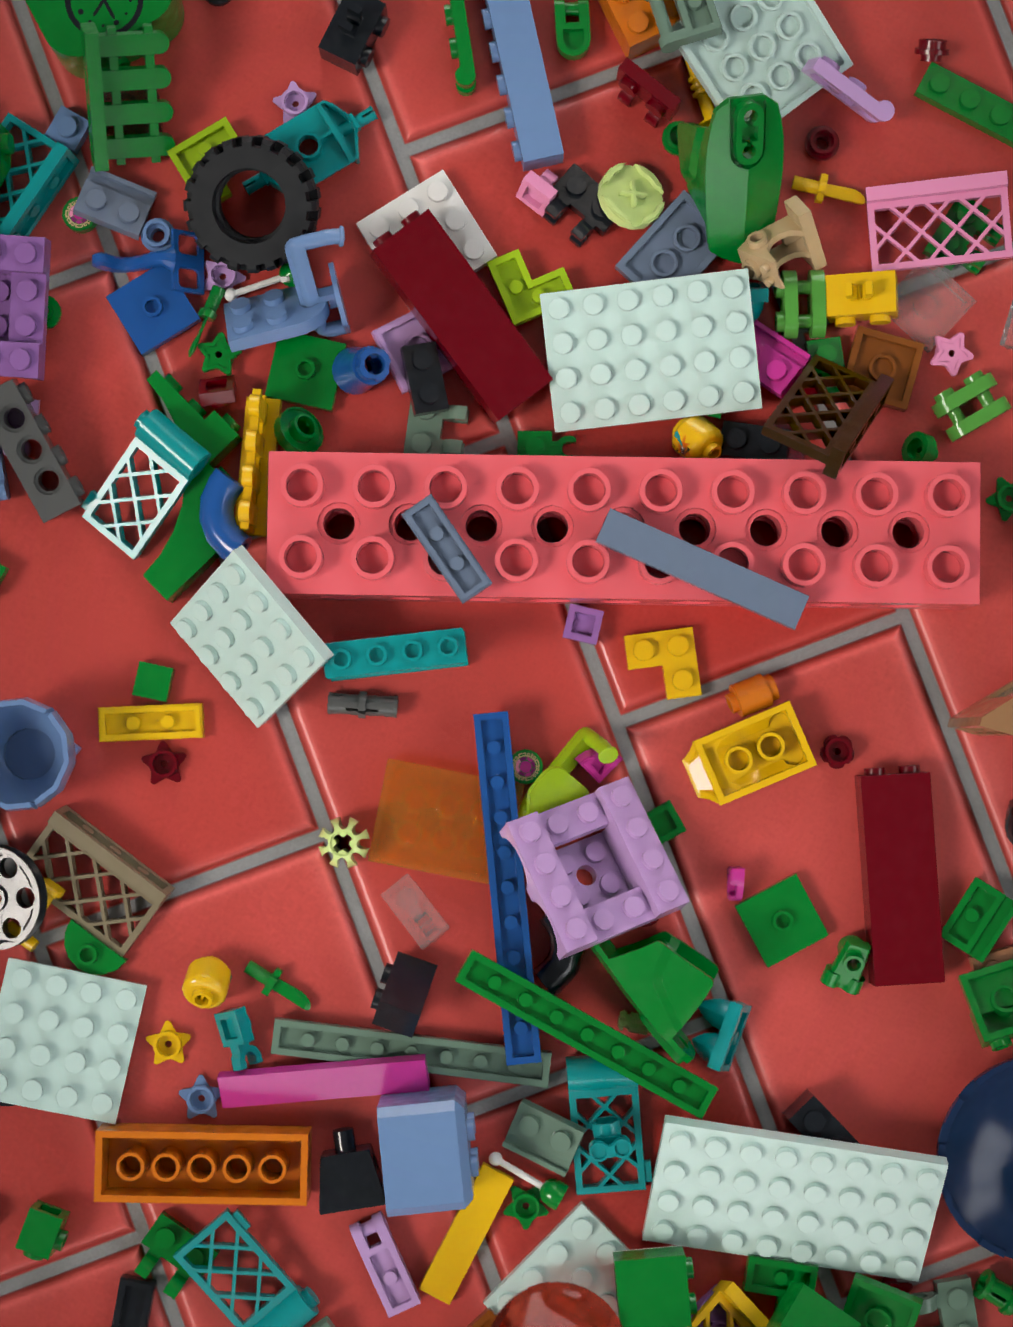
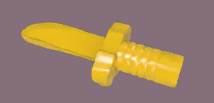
M821 173L819 181L794 175L791 189L815 194L814 203L822 204L824 196L858 205L865 203L864 196L857 190L827 184L829 175L826 173Z

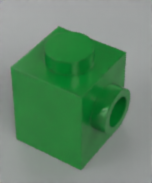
M37 1200L28 1211L15 1248L22 1250L24 1256L37 1261H41L43 1258L48 1260L56 1250L61 1252L69 1234V1231L64 1230L70 1211Z

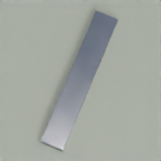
M611 508L595 543L792 630H795L809 599V596Z

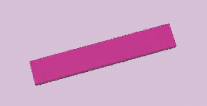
M426 1054L221 1071L217 1077L223 1108L429 1091L430 1089Z

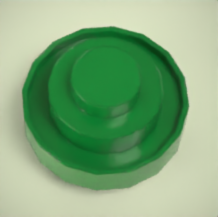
M290 407L275 420V437L285 451L315 452L322 445L324 439L323 429L318 419L308 410L301 407Z

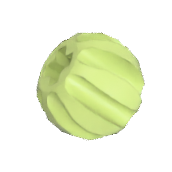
M341 817L330 820L334 827V832L332 833L323 827L319 834V837L325 838L328 841L327 846H318L321 856L326 852H331L333 859L329 864L337 868L341 858L346 860L347 868L358 865L354 859V853H358L365 858L370 849L360 845L361 839H370L367 829L362 833H357L355 826L359 821L351 817L349 818L347 828L342 825ZM338 834L341 837L349 835L352 838L349 842L352 848L350 851L347 848L342 850L337 848L336 845L339 843Z

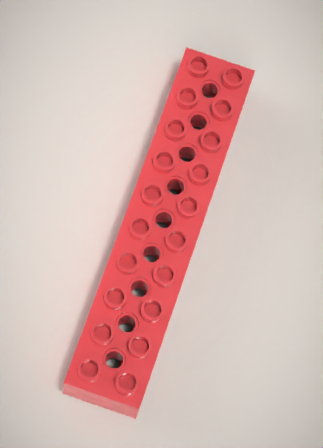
M269 451L266 574L289 600L461 602L418 539L404 540L397 534L398 524L404 519L401 514L432 494L493 583L467 602L740 607L595 543L611 508L681 540L683 539L679 533L680 523L685 520L698 522L705 530V539L702 544L695 546L808 595L809 599L805 608L962 610L980 605L981 462L848 460L837 478L833 479L822 474L826 464L818 460ZM343 514L353 517L355 526L348 537L338 540L328 535L327 528L332 518ZM476 517H487L495 523L497 530L491 539L479 542L469 537L466 532L467 525ZM546 518H555L563 522L567 534L559 542H546L537 533V525ZM761 521L772 527L775 535L772 545L762 546L754 542L750 533L752 522ZM823 523H834L841 528L844 540L840 547L830 546L824 541L821 534ZM895 523L903 524L911 530L913 542L910 548L899 546L893 539L892 531Z

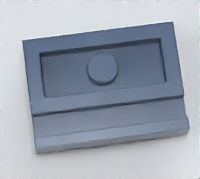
M91 166L88 178L85 180L73 208V214L139 241L144 224L156 200L157 192L106 171L95 172L94 166Z

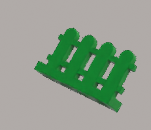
M94 22L80 23L90 152L95 172L109 171L110 159H116L117 165H126L125 158L151 157L152 163L161 162V156H167V151L175 147V141L169 133L159 132V123L167 122L173 117V108L168 100L157 99L156 89L166 88L171 83L172 77L168 68L160 64L155 65L154 54H162L168 50L170 42L166 33L161 30H153L151 23L142 24L143 30L123 32H116L115 25H107L106 32L104 33L98 32ZM144 55L145 65L119 67L118 56ZM101 57H108L109 67L101 68ZM147 89V100L121 101L120 91ZM103 92H111V102H104ZM149 123V133L128 135L123 133V125ZM106 126H113V136H107Z

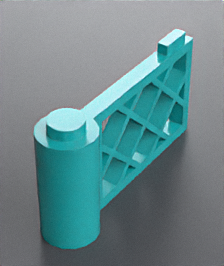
M158 409L151 412L146 410L137 418L134 426L137 428L135 438L98 492L92 490L81 505L85 510L82 517L133 560L139 558L193 478L204 469L211 458V453ZM138 449L148 456L150 470L136 471L134 455ZM160 473H169L179 481L173 492L162 493ZM151 474L154 494L140 495L137 476ZM129 477L132 496L118 497L116 482L119 478ZM169 497V498L167 499V501L165 502V504H164V499H163V498ZM141 500H156L158 514L155 518L144 519ZM133 501L136 520L122 521L119 502ZM111 503L114 522L105 523L95 514L101 504ZM123 526H138L140 540L135 547L125 539Z
M587 1055L567 1056L566 1071L571 1121L578 1124L579 1119L584 1124L582 1127L586 1128V1131L588 1129L593 1131L591 1122L606 1110L612 1116L619 1117L621 1128L624 1125L634 1134L635 1140L631 1144L632 1152L636 1150V1160L630 1155L626 1158H619L608 1169L601 1162L592 1160L589 1152L579 1145L574 1156L576 1194L585 1195L646 1190V1182H652L651 1160H644L638 1084ZM631 1095L632 1107L623 1117L609 1106L616 1096ZM608 1096L605 1101L599 1098ZM592 1098L600 1107L587 1120L577 1111L576 1099ZM632 1115L634 1126L628 1122ZM580 1153L587 1158L582 1164ZM625 1160H628L637 1168L638 1180L622 1181L614 1173ZM591 1162L605 1173L598 1183L583 1184L582 1173ZM611 1178V1179H612L613 1181H615V1182H607V1181Z
M227 1207L174 1253V1259L235 1327H303L319 1313L317 1305L320 1303V1300L315 1292L308 1286L302 1288L295 1284L247 1230L251 1227V1223L238 1208L232 1213ZM225 1221L236 1231L235 1243L214 1241L215 1230ZM211 1234L210 1241H203L207 1236ZM240 1236L246 1243H239ZM193 1248H210L208 1266L193 1265L185 1255ZM214 1249L235 1250L233 1267L213 1266ZM239 1250L254 1251L259 1257L258 1268L237 1267ZM263 1262L269 1269H262ZM201 1273H208L207 1279ZM212 1273L233 1274L232 1290L217 1291L211 1285ZM237 1275L258 1276L256 1293L236 1292ZM262 1276L277 1277L284 1285L276 1294L260 1293ZM225 1299H231L230 1305ZM235 1299L256 1300L255 1312L243 1320L234 1310ZM260 1300L266 1301L262 1306L259 1307Z

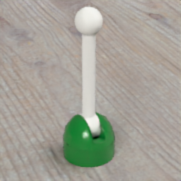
M283 264L279 270V275L236 290L233 288L226 289L224 293L225 299L231 302L240 295L279 282L294 288L295 284L289 264Z
M492 1152L489 1155L491 1165H500L540 1189V1197L543 1203L553 1210L557 1209L569 1185L557 1179L541 1182L505 1161L499 1152Z

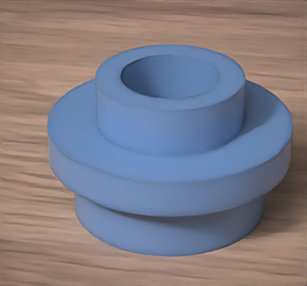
M151 219L144 224L141 232V241L151 252L167 250L171 247V230L174 228L165 219ZM156 232H164L162 241L156 242L153 240V235Z

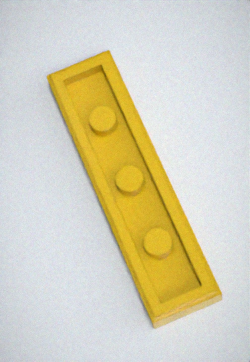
M485 1162L482 1163L479 1169V1176L474 1178L473 1200L466 1209L457 1211L419 1285V1290L448 1305L451 1304L514 1181V1177Z

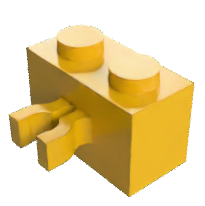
M895 270L825 275L826 315L829 323H835V327H853L856 325V321L870 320L871 325H885L891 323V319L899 318L898 283Z

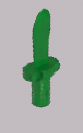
M212 286L204 307H201L197 314L204 320L190 346L188 357L194 354L206 322H214L216 320V312L226 291L221 287Z
M252 960L248 963L244 972L265 985L261 992L262 994L268 996L273 989L302 1009L309 1010L311 1008L309 998L302 991L279 979L283 973L282 969L277 967L274 973H270Z

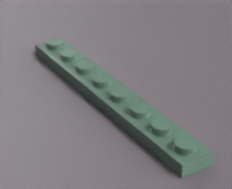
M281 1017L275 1018L271 1054L334 1062L426 1054L428 1073L544 1088H548L552 1051L541 1050L542 1062L507 1066L505 1045L413 1034L411 1038L394 1031Z

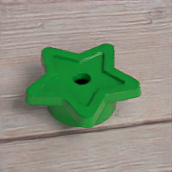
M219 332L213 342L198 344V349L205 356L202 366L204 373L216 369L227 376L232 374L233 360L242 353V350L231 352L223 332ZM217 352L222 353L220 358L216 357Z
M999 477L997 479L996 492L986 498L985 502L998 508L1002 521H1007L1013 514V484ZM1008 495L1011 497L1010 502L1006 501V496Z
M517 1186L511 1187L512 1202L504 1209V1215L516 1217L525 1230L529 1228L536 1217L548 1215L549 1211L540 1202L539 1188L535 1186L525 1191ZM526 1202L529 1204L527 1209L523 1208V1204Z

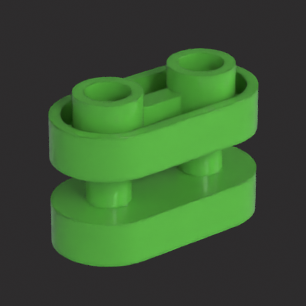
M782 270L780 279L783 281L785 288L774 287V298H780V312H775V332H781V336L785 339H797L799 328H808L810 339L825 338L827 315L824 270H809L807 280L799 281L796 270ZM798 294H807L808 314L799 315Z
M979 370L963 380L966 385L965 387L956 392L950 387L934 397L936 404L931 409L937 419L948 415L953 423L952 427L945 430L952 443L1012 408L1005 396L995 401L989 391L998 384L991 372L984 375ZM977 397L983 408L966 418L960 407Z

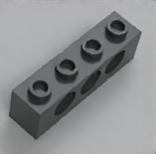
M11 379L0 385V446L40 518L45 523L82 504L84 500L81 495L85 494V490L76 475L71 477L67 471L65 464L69 463L61 446L59 444L54 446L48 433L52 432L46 418L42 413L38 415L35 413L31 405L34 397L25 382L20 384L17 379ZM13 408H18L24 413L25 421L20 428H15L8 422V413ZM30 439L38 441L42 446V453L38 459L30 458L25 452V444ZM46 470L53 471L58 475L59 485L56 489H48L43 485L42 475Z

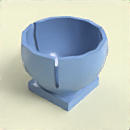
M28 697L0 700V808L9 812L37 809L62 792L76 764V755L82 749L74 742L73 733L57 710L55 711L53 707Z

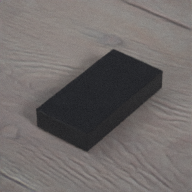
M122 1274L111 1327L149 1326L157 1280Z

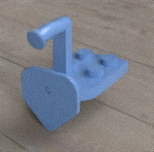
M341 225L339 228L325 229L296 236L286 242L285 253L295 284L294 288L271 289L261 295L249 298L239 297L223 304L227 338L231 352L301 336L313 330L325 337H335L351 333L334 263H328L332 285L317 288L307 250L327 245L338 244L339 247H343L345 241L344 226ZM338 307L341 319L326 323L330 309Z

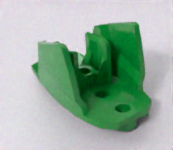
M764 93L727 97L714 108L709 127L690 122L678 123L677 126L680 171L687 183L688 191L705 222L708 250L723 259L741 264L737 249L746 241L747 236L775 222L782 182L784 134L778 103ZM752 110L751 115L744 119L745 114Z
M667 931L659 932L651 937L620 948H616L610 939L592 946L591 949L639 1013L640 1020L667 1054L679 1065L682 1062L687 1064L693 1060L696 1051L681 1028L691 1018L714 984L713 980L719 971L718 965Z

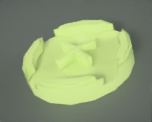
M618 163L606 172L599 183L597 196L600 207L606 216L618 226L630 230L644 229L653 224L664 209L665 201L663 202L662 197L664 193L662 184L644 166Z

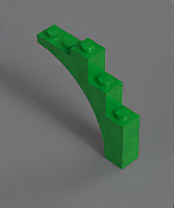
M156 370L146 380L164 401L174 423L211 453V458L207 465L193 478L183 493L182 507L174 531L162 553L143 574L144 578L167 601L173 603L220 557L207 543L199 521L200 496L210 475L215 470L214 467L242 441V438L237 433L241 427L228 413L221 417L214 410L204 419L203 416L207 412L194 398L187 402L179 394L183 387L169 373L163 377ZM221 466L218 468L229 475Z

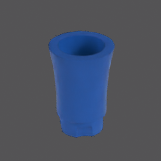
M356 346L348 347L340 351L334 359L332 365L333 378L338 387L346 393L354 395L363 394L386 378L389 374L391 359L383 349L375 346L363 348Z

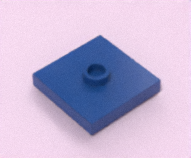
M153 267L106 296L143 357L202 321L185 293L171 290V271L164 267Z

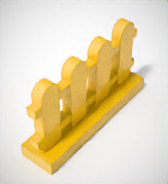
M253 388L252 394L249 397L246 396L238 483L243 486V491L236 501L235 520L240 529L249 536L267 537L269 451H278L274 423L281 414L282 401L281 399L267 398L266 395H262V389Z

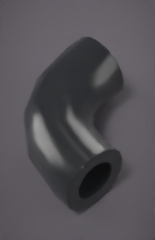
M545 914L539 921L546 928L550 936L551 947L548 956L533 970L547 990L556 996L578 974L585 950L559 960L556 937L551 923Z

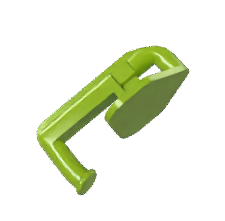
M588 727L579 729L548 768L530 786L519 807L518 818L536 811L539 814L589 795L588 789L570 775L571 771L578 764L575 758L582 752L592 748L598 753L600 762L609 764L617 759L618 750L593 729Z

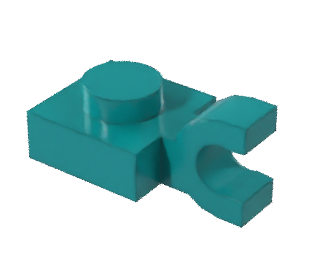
M245 1006L214 1014L223 1047H230L234 1071L247 1068L246 1055L250 1065L263 1062L260 1050L256 1046L249 1044V1042L255 1039L251 1029V1020L247 1015Z

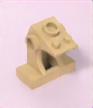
M797 195L784 201L787 216L761 230L752 232L737 249L742 262L741 267L742 269L748 268L749 278L761 281L767 287L785 288L783 281L780 279L778 269L791 259L803 257L813 270H819L827 265L811 210ZM782 240V244L771 249L776 242Z

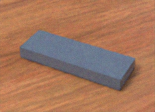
M432 494L401 514L462 604L493 584Z

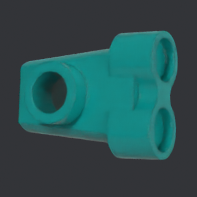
M604 1116L596 1118L591 1122L594 1140L589 1143V1154L592 1160L602 1162L607 1158H626L631 1154V1142L626 1135H622L619 1117Z

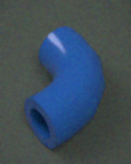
M215 468L200 496L199 521L207 543L225 560L234 549L241 545L248 550L252 537L240 529L234 517V506L243 491V486L220 469Z

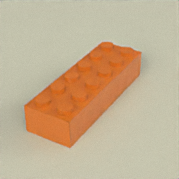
M103 1123L95 1131L94 1202L307 1206L311 1197L312 1126Z

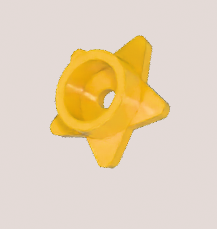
M168 1020L165 1021L160 1033L146 1037V1041L153 1047L155 1052L154 1063L158 1065L165 1060L171 1059L182 1064L184 1062L182 1047L190 1040L191 1035L176 1032L172 1023ZM166 1041H171L172 1046L167 1047Z

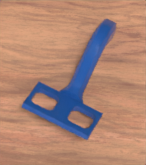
M172 229L171 247L167 250L149 252L133 257H118L103 252L92 255V266L108 272L129 273L158 266L164 267L171 271L172 291L197 295L205 294L204 248L201 250L197 245L196 256L182 254L179 251V235L193 237L197 240L198 238L194 232ZM180 268L196 272V289L180 286Z

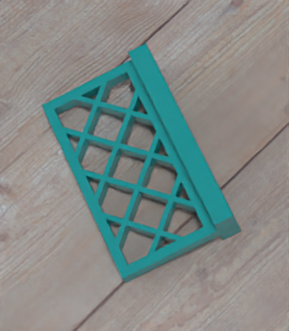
M8 113L1 124L9 132L13 126L22 130L23 142L15 144V152L25 150L27 165L10 168L5 178L8 193L0 194V203L9 201L10 211L6 217L0 218V234L29 236L80 160L58 141L56 143L11 113ZM46 145L52 149L45 160L33 162L31 148ZM29 173L30 182L26 188L14 191L12 176Z

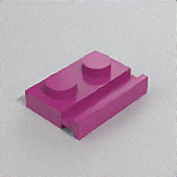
M755 320L754 331L760 385L782 399L812 359L811 355L758 320Z

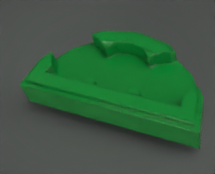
M70 920L65 930L64 946L68 958L78 969L89 974L104 975L119 969L128 961L127 958L121 957L74 920Z

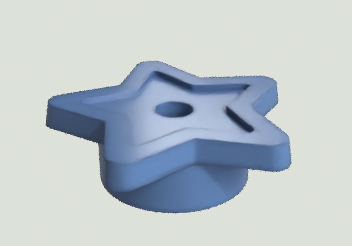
M203 1075L197 1077L193 1087L179 1091V1095L186 1101L188 1106L187 1118L191 1119L199 1114H206L213 1118L217 1117L215 1102L220 1097L219 1087L209 1086ZM203 1095L205 1100L200 1101L198 1097Z

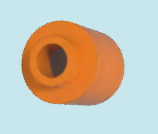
M759 673L729 685V693L725 694V698L733 714L737 712L740 717H745L772 706L773 701L778 700L780 695L773 677L770 674L762 676Z

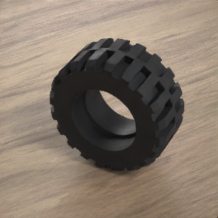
M239 136L209 149L204 153L205 156L197 161L192 168L193 174L190 179H187L184 189L188 191L187 199L183 200L184 211H188L189 216L186 224L189 232L194 231L197 236L196 244L201 250L205 248L211 254L209 258L217 264L223 262L227 264V269L236 272L240 269L247 270V273H259L264 270L271 271L288 263L285 253L286 242L293 237L316 232L317 221L321 215V207H319V198H321L320 188L316 187L314 181L316 176L312 168H308L303 162L304 158L297 151L294 152L288 148V144L280 140L269 139L268 136ZM243 171H259L269 175L278 183L284 194V217L280 225L268 235L262 237L242 235L231 227L223 214L221 206L223 189L234 175Z

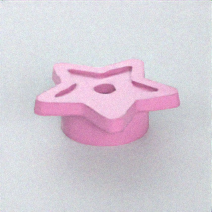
M959 332L950 339L935 336L936 348L930 364L932 366H943L952 377L956 376L961 363L974 357L964 347V333ZM950 350L954 351V355L952 357L949 356Z

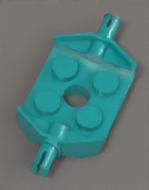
M322 100L264 136H268L269 139L275 141L280 140L288 144V148L292 151H297L304 158L303 162L306 166L312 168L316 176L314 177L315 184H318L355 161L357 164L360 163L358 132L365 125L377 120L378 117L371 105L353 116L352 113L347 114L335 104ZM306 139H313L318 143V149L314 154L305 155L299 151L300 144ZM259 172L242 182L249 196L265 185H271L282 192L278 183L263 172Z

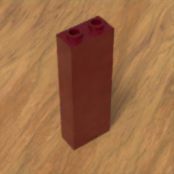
M427 209L420 215L416 210L400 222L403 228L392 235L390 231H387L373 242L376 248L372 250L370 256L430 338L436 341L438 349L492 422L496 423L551 382L553 378L431 211Z
M919 765L898 766L899 773L885 774V767L864 768V775L855 776L866 942L871 945V951L867 960L869 983L875 987L945 982L930 772L920 771Z

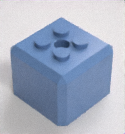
M457 1085L430 1087L429 1091L381 1095L377 1105V1124L387 1217L466 1209L473 1200L474 1177L479 1176L480 1169L478 1147L471 1148V1141L476 1140V1125L474 1112H468L466 1092Z

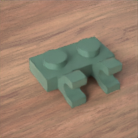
M410 401L403 453L464 454L465 444H463V440H443L441 438L444 421L468 425V407L449 405V410L446 412L414 417Z
M967 1274L933 1280L934 1291L912 1293V1295L924 1299L919 1315L929 1314L938 1309L940 1325L933 1327H979L971 1278Z

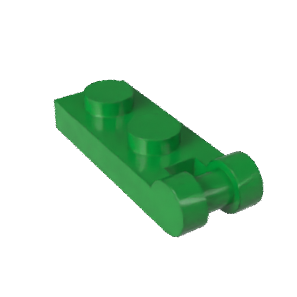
M449 0L450 4L444 5L446 26L453 25L455 35L454 38H449L451 58L459 60V68L455 72L456 89L460 95L470 96L476 89V73L464 0Z

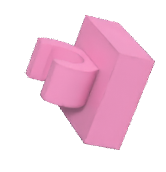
M546 169L541 176L530 170L523 178L516 197L543 217L546 213L545 208L557 195L558 190L553 187V183L558 179V176L549 169Z

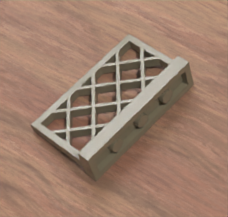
M65 805L52 814L47 821L48 825L27 852V855L33 861L44 859L47 878L54 882L72 881L74 899L63 900L62 898L53 899L51 904L123 957L164 901L175 890V887ZM53 831L64 837L66 851L50 853L48 838ZM42 848L43 854L37 855L39 850ZM86 854L93 862L94 872L78 874L75 855ZM67 856L70 875L54 877L51 858ZM17 868L12 873L13 875L17 873ZM114 875L118 878L122 893L105 895L102 876ZM95 877L98 896L82 898L79 879ZM141 896L152 906L146 914L132 916L130 897ZM123 898L126 917L109 919L106 900ZM99 901L102 920L91 921L84 915L83 903ZM133 921H140L136 928H134ZM127 922L129 937L123 945L112 937L110 924Z

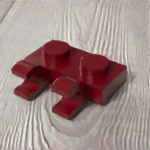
M626 57L618 67L616 79L619 81L618 84L622 90L617 99L629 107L636 95L646 102L645 106L649 110L644 120L654 128L657 127L662 117L671 121L679 111L681 100Z

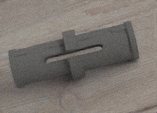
M360 691V694L329 692L327 713L358 715V718L366 719V716L397 718L398 696L368 695L367 691Z

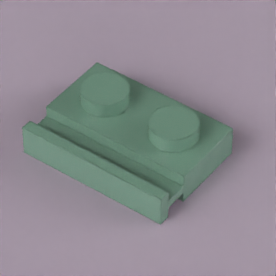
M523 1098L502 1146L565 1177L586 1128Z

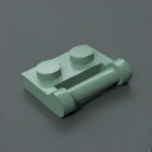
M645 0L650 3L660 34L658 42L663 53H672L683 45L722 34V25L713 0H674L683 29L673 31L664 1Z

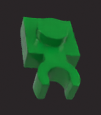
M518 431L517 455L575 456L564 454L562 447L565 444H576V438L564 436L558 441H552V431Z

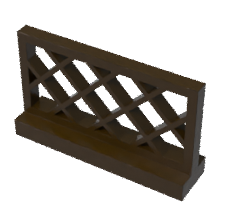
M815 354L766 421L761 434L826 464L822 474L836 479L884 406L894 379L881 373L877 381H873ZM817 368L828 373L830 376L819 377L815 369ZM847 385H854L864 391L851 392ZM837 386L840 393H829L826 387ZM815 388L818 394L807 395L804 389ZM846 402L850 409L839 410L835 403ZM824 404L828 411H816L813 405ZM802 406L805 412L794 413L791 407ZM822 421H834L837 427L826 428ZM812 422L815 429L803 430L800 423ZM789 424L793 431H785L775 425ZM822 439L826 448L823 449L811 443L810 440Z

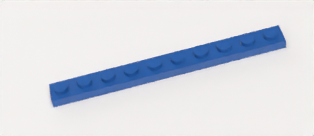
M508 711L473 714L496 959L498 964L534 983L523 865L513 845L506 838H502L499 833L507 822L518 819ZM501 1007L507 1066L542 1062L539 1028Z

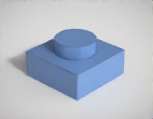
M61 105L45 136L56 143L58 141L77 155L89 135L88 120Z

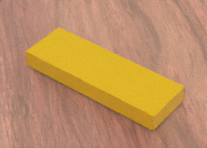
M203 703L98 707L99 742L205 738Z

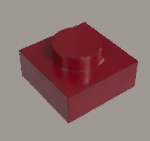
M234 375L200 379L198 395L201 407L221 408L235 402L236 384Z

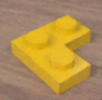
M693 627L623 636L628 670L662 666L666 700L702 695Z

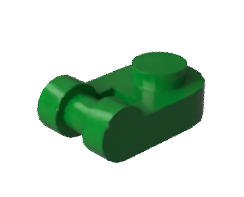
M554 0L557 50L567 60H579L587 54L590 48L589 0H578V2ZM566 16H578L579 22L566 23Z

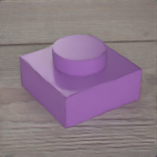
M570 603L562 638L596 645L604 611Z

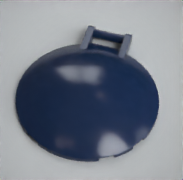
M1013 1058L979 1074L956 1097L943 1121L936 1155L947 1157L948 1169L942 1189V1196L954 1219L979 1245L1003 1258L1006 1256L1013 1259Z

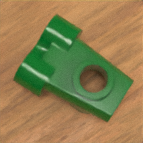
M848 935L838 942V955L832 964L826 965L820 980L828 987H839L849 994L858 995L865 982L862 974L871 951V945L858 936Z

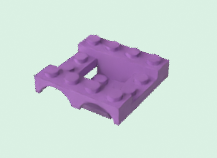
M0 234V377L44 381L51 241L45 237Z

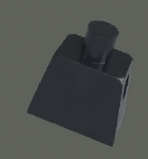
M342 1127L333 1130L335 1149L323 1151L320 1158V1215L385 1205L383 1177L372 1144L356 1145L353 1127Z

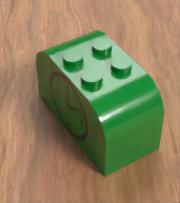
M25 0L45 39L61 64L72 75L84 79L80 23L94 22L99 33L106 32L107 25H115L116 32L141 31L143 30L142 24L151 23L153 30L165 32L169 42H171L180 32L184 22V6L181 0ZM144 55L118 56L119 67L130 66L131 62L141 57L144 58ZM101 57V68L109 67L108 57Z

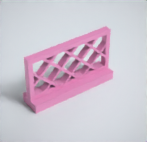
M1007 170L866 187L865 196L872 272L886 270L903 271L1013 258ZM1000 197L1001 211L993 221L977 209L984 199ZM970 200H978L974 205L968 202ZM960 202L969 210L957 225L942 214L949 203ZM942 204L938 210L932 205ZM919 206L926 207L934 214L922 229L907 218L910 212ZM907 208L903 214L897 209ZM889 210L899 219L886 233L875 224L874 212ZM972 214H975L988 225L977 240L961 229ZM1001 217L1003 229L996 224ZM937 218L953 229L941 244L926 233ZM902 222L918 233L906 248L891 237ZM991 229H994L1004 237L1005 250L990 252L980 242ZM876 232L883 237L878 244ZM956 233L972 244L964 255L955 256L945 248ZM921 237L937 248L929 259L919 260L909 252ZM886 241L902 252L894 263L879 264L878 251ZM975 248L982 252L971 254ZM940 252L947 256L936 258ZM905 256L912 260L901 262Z

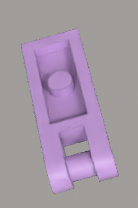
M826 56L809 59L801 70L870 123L888 121L895 113L894 105L890 101H877L865 92L867 87L864 83L854 77H849L848 79L839 72L840 66Z
M379 1211L371 1215L372 1219L362 1224L358 1221L349 1225V1229L386 1313L390 1318L420 1304L421 1297L392 1236L388 1222L383 1212ZM377 1232L381 1241L370 1246L367 1236Z

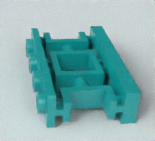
M463 628L325 643L334 654L324 664L325 677L331 679L332 682L469 666L466 636Z

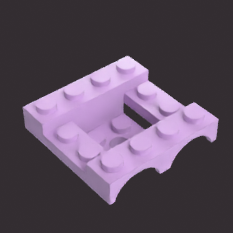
M628 776L601 786L594 793L539 814L536 811L507 822L499 832L502 838H506L513 845L520 857L527 880L526 890L531 901L536 902L543 909L551 923L556 937L559 960L679 911L690 902ZM604 829L601 833L585 838L583 840H580L558 850L555 849V847L571 842L573 840H576L598 830ZM584 869L588 871L593 878L592 884L584 885L580 883L576 875L577 870Z

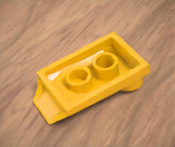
M789 700L694 740L688 754L682 760L697 797L711 800L720 806L817 765Z

